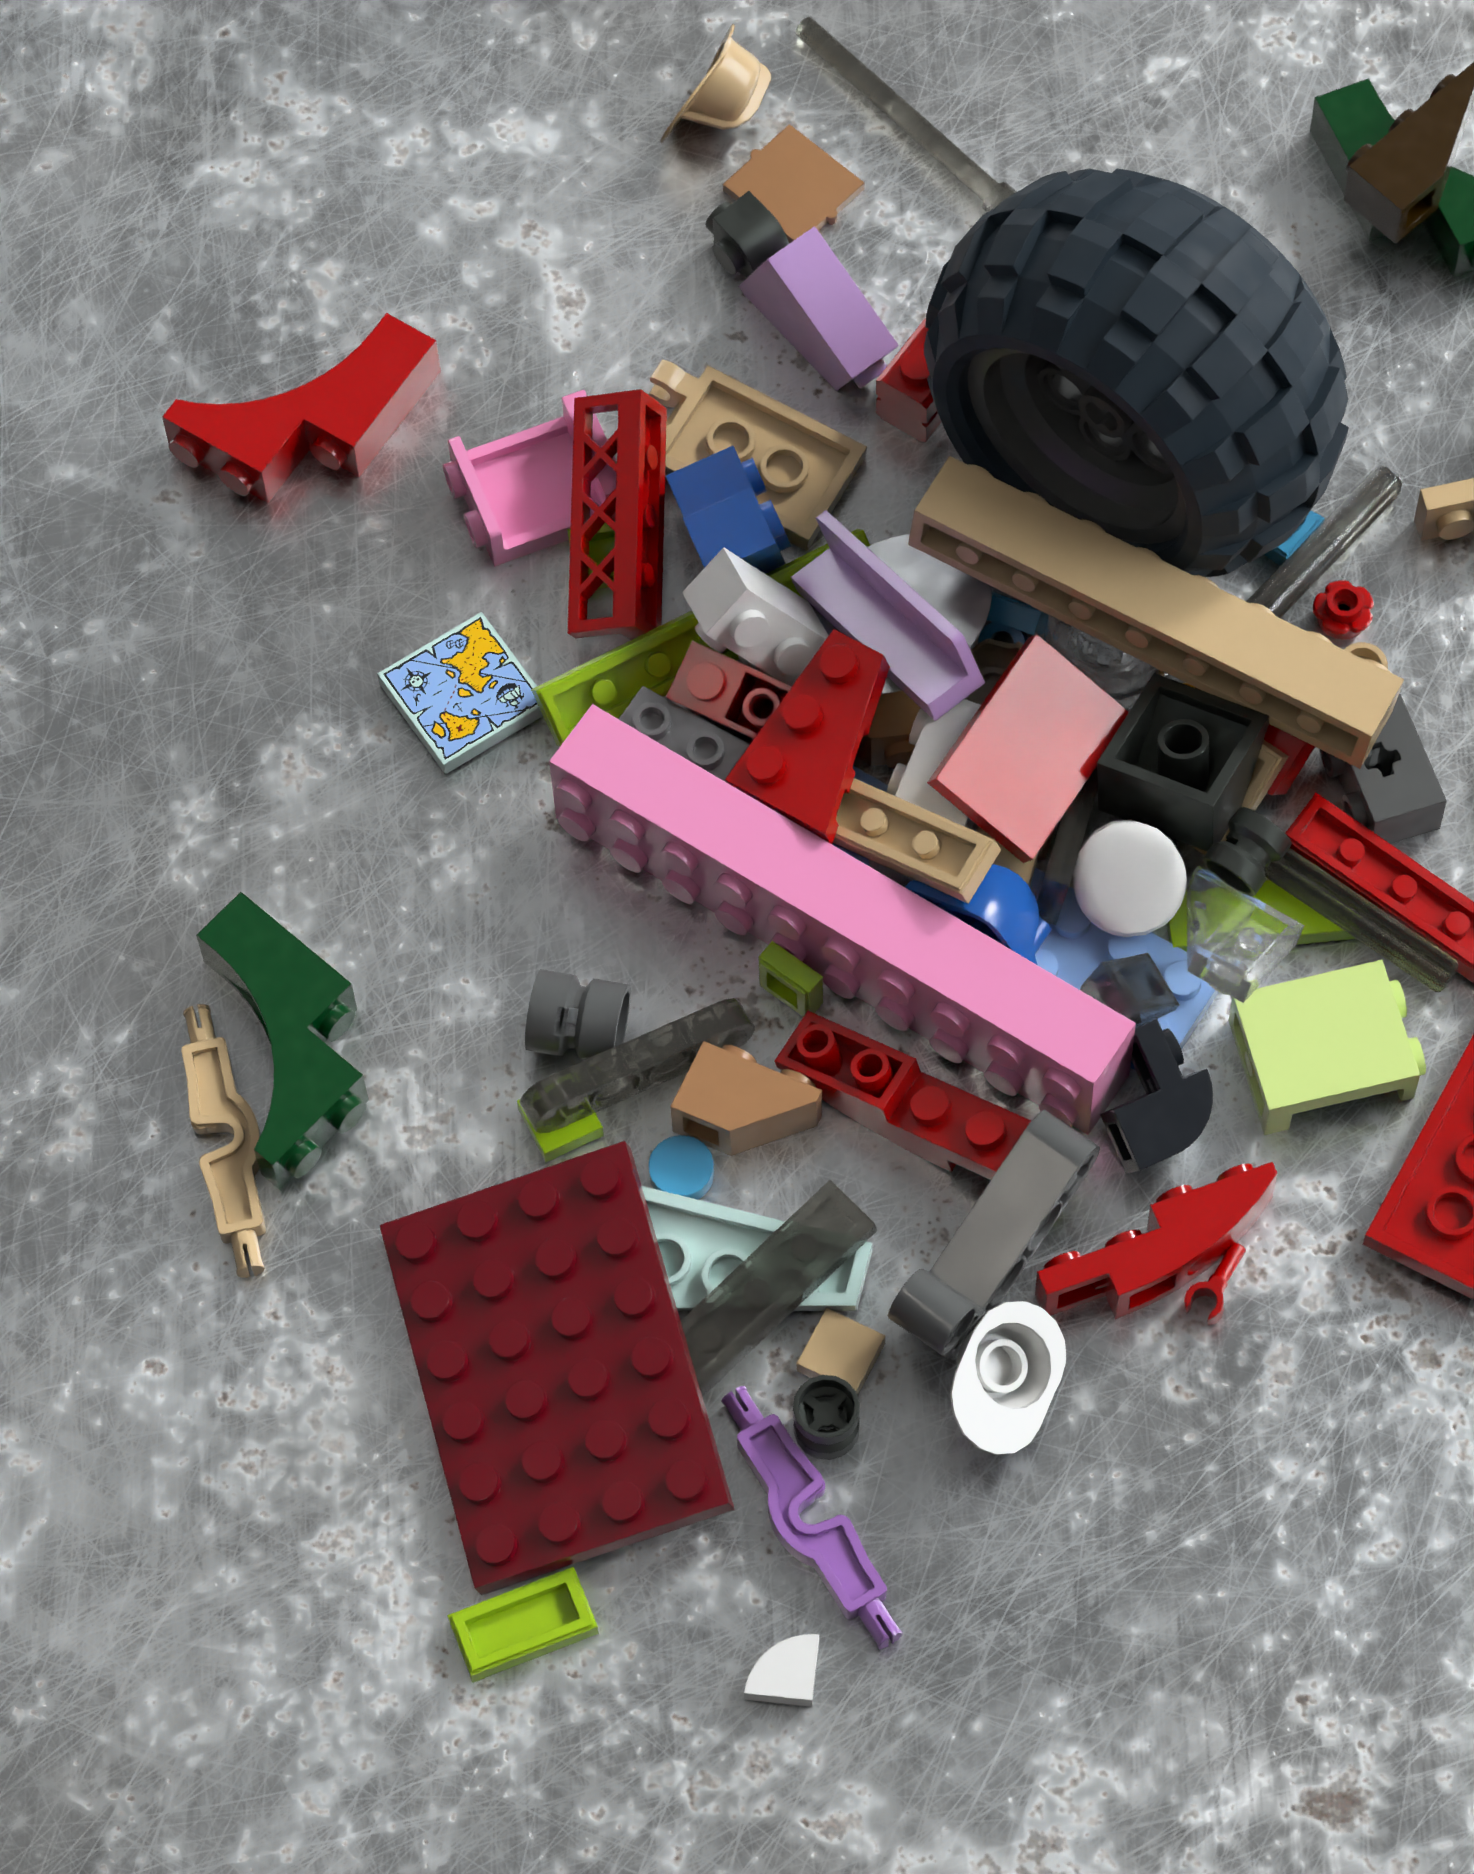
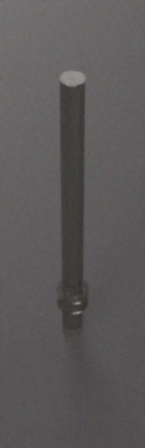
M806 17L799 23L795 34L983 201L982 209L985 212L994 209L1003 200L1017 192L1007 182L998 183L812 17Z

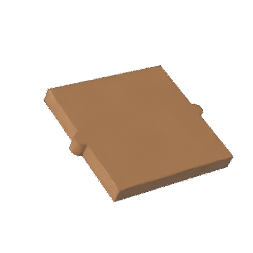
M790 124L761 150H752L750 152V160L723 183V191L735 201L747 191H750L774 215L783 228L789 243L814 226L819 231L827 223L830 225L837 222V214L865 190V183Z

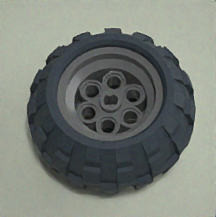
M1089 168L1070 174L1067 171H1061L1039 178L1003 200L994 209L982 215L954 248L951 258L942 268L928 305L925 327L929 330L927 331L924 343V356L930 372L927 381L942 425L963 462L967 465L972 464L984 468L994 478L1022 492L1037 494L1045 499L1049 505L1079 520L1092 521L1099 525L1106 533L1134 547L1149 549L1156 553L1163 561L1191 575L1216 577L1229 574L1283 544L1295 532L1325 493L1347 438L1349 427L1341 423L1349 400L1345 385V379L1347 378L1345 365L1326 316L1309 286L1285 256L1244 219L1200 192L1170 180L1118 168L1112 173Z

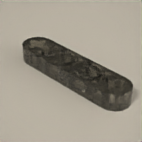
M731 998L719 1001L547 1076L531 1086L522 1095L520 1106L536 1132L542 1134L558 1130L687 1073L703 1041L719 1048L723 1045L741 1047L752 1037L755 1026L739 1000Z

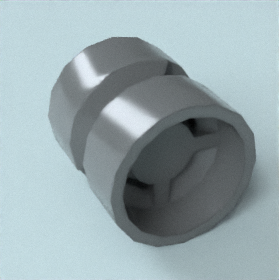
M540 969L533 985L528 1007L525 1049L563 1057L571 1048L575 1049L579 1060L616 1066L626 1035L631 999L630 985L593 978L585 987L580 985L576 975ZM569 1008L579 1009L576 1025L567 1022Z

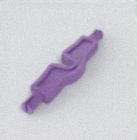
M745 1386L735 1388V1395L730 1391L723 1397L721 1402L726 1406L741 1430L737 1435L739 1451L768 1495V1514L776 1537L794 1558L815 1569L846 1619L852 1620L857 1616L861 1618L877 1643L878 1649L888 1647L889 1639L892 1644L902 1637L903 1632L899 1630L882 1603L886 1599L887 1587L869 1560L851 1520L844 1515H836L834 1518L812 1525L804 1523L799 1517L804 1509L813 1504L817 1498L824 1495L825 1482L822 1475L794 1443L777 1415L771 1414L764 1418L748 1394Z

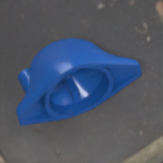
M992 864L969 904L920 881L913 880L904 886L1037 965L1035 954L1050 934L1051 927L1046 921L1039 918L1038 904L1029 885L1010 869Z

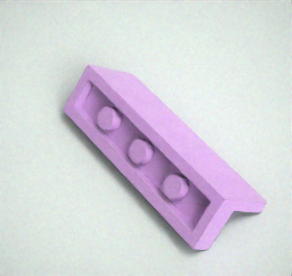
M827 510L816 517L829 545V549L791 576L797 592L839 632L883 654L890 666L887 677L934 721L985 684L966 639L957 628Z

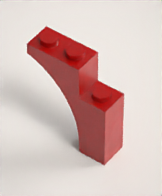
M386 313L365 340L343 361L323 375L295 389L265 399L243 403L209 404L176 399L162 416L169 449L178 460L187 466L197 468L201 465L217 474L220 480L235 493L243 496L250 493L266 503L271 501L309 450L326 467L333 470H338L341 467L360 478L441 373L437 341Z

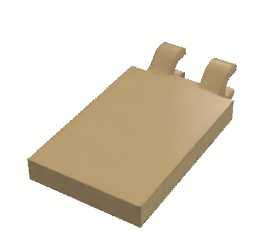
M662 359L650 377V382L655 385L649 392V395L663 406L675 407L666 423L665 475L730 446H734L741 462L753 458L767 492L756 496L759 503L761 504L771 499L790 543L808 551L821 530L816 517L825 510L830 514L832 513L865 460L867 446L707 365L698 379L682 370L676 364Z

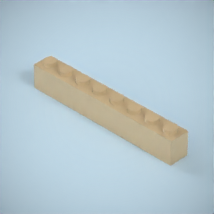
M949 456L914 510L908 541L909 546L1202 691L1269 715L1270 725L1359 769L1362 767L1394 709L1404 679L1390 673L1379 662L1362 659L1335 646L1322 634L1305 631L1275 616L1271 610L1263 605L1248 603L1218 588L1214 582L1206 577L1191 575L1163 561L1156 553L1149 549L1134 547L1106 533L1099 525L1092 521L1079 520L1049 505L1045 499L1037 494L1022 492L994 478L987 470L980 466L967 465Z

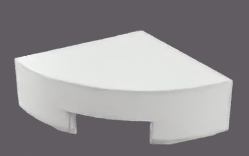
M819 1634L794 1636L768 1649L755 1663L748 1676L744 1699L812 1707L819 1650Z

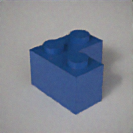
M730 446L665 475L704 568L723 547L765 574L786 564L781 551L792 546L771 499L760 504L756 497L767 492V489L753 458L741 462L734 446Z

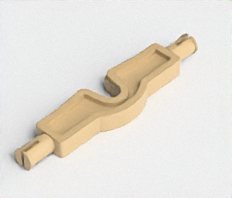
M197 1004L201 1028L198 1026L193 1006L183 1011L190 1044L184 1045L181 1049L187 1076L189 1116L192 1128L197 1134L231 1133L234 1135L232 1142L228 1145L202 1155L199 1165L212 1200L221 1240L223 1243H232L237 1276L248 1278L250 1273L246 1253L249 1254L254 1276L261 1274L265 1269L262 1264L257 1236L266 1233V1226L255 1178L259 1165L254 1151L261 1132L251 1107L237 1092L229 1050L223 1037H215L211 1008L206 1004Z

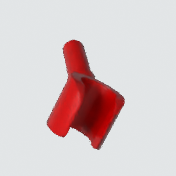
M1234 1242L1229 1247L1216 1271L1209 1277L1207 1282H1197L1186 1291L1184 1298L1186 1314L1191 1310L1192 1303L1196 1298L1208 1296L1215 1300L1216 1307L1211 1311L1207 1319V1325H1214L1221 1320L1224 1313L1223 1292L1246 1252V1249L1241 1244Z

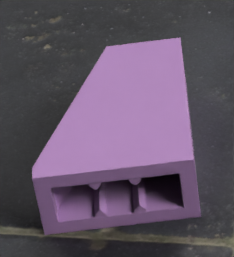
M815 226L768 258L738 286L749 301L836 391L852 380L855 381L859 389L867 385L887 367L883 358L899 346Z

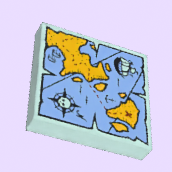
M482 612L377 673L380 686L445 775L543 716L531 691L537 685Z

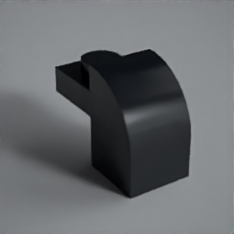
M1158 1019L1135 1027L1131 1061L1146 1094L1100 1114L1126 1174L1141 1171L1184 1151L1201 1135L1212 1110L1213 1088L1208 1069L1183 1077L1178 1067L1184 1063L1181 1047L1170 1029L1162 1030Z

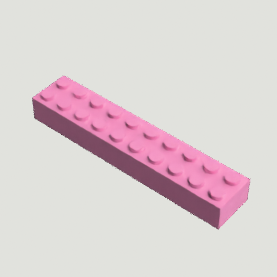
M591 705L550 759L549 765L556 818L560 826L571 836L581 841L592 839L610 850L612 857L619 864L630 871L638 873L644 870L661 880L665 889L678 900L688 904H692L694 901L715 912L719 922L730 931L739 935H746L748 932L768 945L771 941H774L823 976V982L833 992L847 999H852L856 996L875 1008L876 1013L884 1022L895 1029L906 1031L909 1028L928 1039L932 1048L945 1059L954 1063L967 1062L982 1071L986 1080L1002 1093L1010 1096H1015L1019 1093L1039 1105L1040 1111L1046 1110L1068 1126H1074L1089 1135L1100 1119V1114L1105 1112L1129 1077L1136 1027L1135 1022L599 707Z

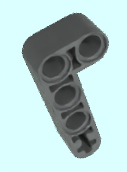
M1041 1111L1022 1133L931 1270H917L901 1288L889 1309L888 1319L940 1355L954 1361L957 1360L963 1341L974 1330L987 1311L1000 1305L1094 1165L1100 1151V1146L1048 1111Z

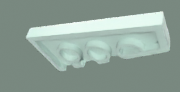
M642 1186L677 1310L825 1311L828 1308L832 1311H857L873 1251L871 1242Z

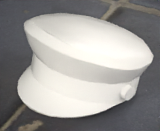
M1134 820L1112 821L1096 829L1083 843L1074 867V892L1082 912L1098 928L1115 936L1133 937L1147 935L1165 926L1177 913L1186 892L1187 877L1185 865L1173 842L1157 828Z

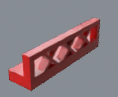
M642 389L574 398L567 633L574 638L622 634L632 640L662 625L667 408ZM618 411V429L601 447L592 439L593 414ZM616 453H617V462L613 459V457L615 456ZM608 464L616 472V488L599 506L591 498V482ZM590 508L594 511V513L592 514L591 517H590ZM614 512H615V520L611 517V516L614 514ZM606 523L615 531V547L598 565L589 556V541ZM590 568L593 572L588 576ZM613 571L614 580L609 576ZM604 582L613 590V617L587 619L588 599Z

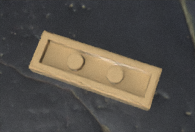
M855 778L853 779L849 794H843L835 819L839 826L833 841L834 844L968 904L1001 851V848L994 839Z

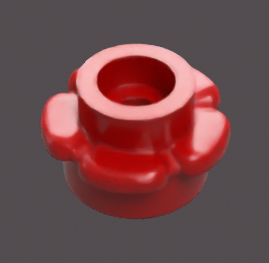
M1339 580L1329 583L1325 587L1324 593L1316 595L1313 602V613L1325 634L1335 639L1347 640L1358 636L1371 624L1373 615L1370 613V610L1374 607V601L1371 594L1364 587H1355L1349 581ZM1340 604H1347L1350 609L1342 611L1339 610L1338 606Z

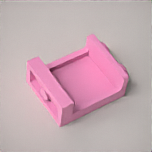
M584 389L562 397L563 417L467 451L460 436L448 440L451 462L442 464L447 485L454 499L464 496L470 510L464 513L469 536L475 548L486 546L494 567L568 540L567 529L571 528L574 398L587 396ZM593 414L592 439L602 447L606 443L607 438L596 414ZM608 464L591 482V498L599 506L616 488V472ZM590 508V517H591L592 514L594 513V511ZM614 512V514L611 516L614 520H615V512Z

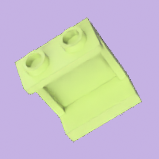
M1383 960L1233 994L1228 1021L1264 1135L1289 1130L1292 1114L1397 1090L1401 1101L1415 1097L1419 1078L1426 1073L1425 1058L1418 1038H1408L1402 1021V1018L1407 1016L1404 992L1398 980L1389 981Z

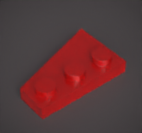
M833 629L728 774L725 781L828 843L833 844L839 826L835 819L844 793L849 794L856 773L853 769L856 754L862 737L869 733L890 669L885 656Z

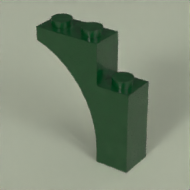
M1369 78L1319 95L1314 99L1310 132L1343 194L1345 193L1348 174L1346 166L1351 157L1363 145L1368 143L1372 146L1388 134L1391 125L1395 121L1381 101ZM1452 166L1438 208L1422 222L1426 226L1453 278L1474 271V176ZM1351 207L1369 241L1386 236Z
M240 892L196 936L203 961L225 979L249 1005L262 1025L272 1048L274 1081L271 1105L264 1129L254 1151L261 1175L280 1190L293 1176L298 1179L306 1175L319 1160L322 1153L321 1148L338 1131L346 1133L352 1129L365 1113L366 1103L369 1101L363 1074L325 1043L327 1040L333 1042L339 1039L349 1029L355 1018L357 1005L352 983L245 894Z

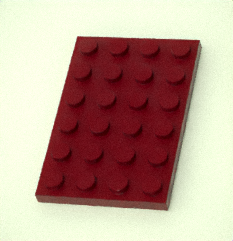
M626 1141L379 1225L474 1589L481 1595L735 1510L633 1154Z

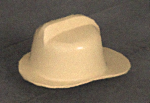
M734 24L730 26L705 77L673 119L659 142L663 143L682 119L725 130L737 128L748 122L758 110L771 81V73L752 53L731 38L735 29Z

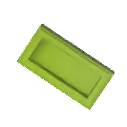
M574 1566L447 1615L472 1683L599 1634L597 1623Z

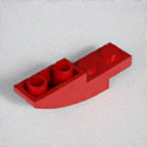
M811 1011L806 1012L774 1060L778 1069L793 1070L808 1077L815 1084L816 1088L822 1090V1100L907 1151L950 1172L953 1171L956 1165H959L991 1180L1031 1122V1120L921 1072L916 1058Z
M1273 1161L1255 1168L1249 1163L1234 1166L1221 1173L1217 1177L1216 1182L1193 1189L1190 1185L1172 1188L1161 1194L1156 1199V1203L1150 1205L1147 1233L1142 1234L1137 1229L1125 1231L1109 1239L1102 1249L1082 1256L1077 1251H1071L1052 1258L1044 1265L1042 1270L1037 1271L1035 1297L1039 1306L1052 1316L1106 1296L1116 1320L1147 1307L1179 1290L1215 1264L1226 1254L1229 1247L1234 1242L1237 1243L1255 1224L1273 1198L1277 1178V1170Z

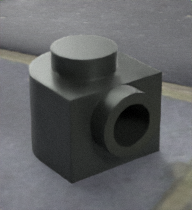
M747 191L733 203L727 201L719 205L710 214L705 224L706 228L713 234L714 245L712 250L716 259L727 272L733 275L739 272L743 276L749 277L768 258L788 245L787 236L780 223L750 191Z

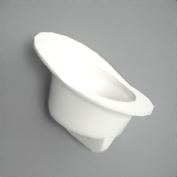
M1026 1301L1004 1302L987 1311L974 1330L971 1331L961 1344L956 1360L957 1369L954 1373L950 1392L953 1416L962 1434L976 1448L994 1455L1013 1454L1030 1444L1042 1425L1053 1395L1061 1381L1066 1364L1065 1340L1057 1322L1043 1308Z

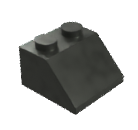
M1154 673L1097 762L1098 810L1123 820H1134L1157 828L1165 836L1208 851L1213 843L1221 842L1229 829L1228 822L1236 811L1242 807L1269 726V715Z

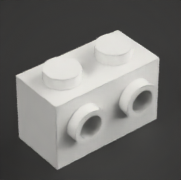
M724 547L682 592L699 622L695 626V630L706 644L720 653H723L728 648L738 655L743 664L768 676L771 675L790 686H793L828 637L826 630L807 600Z

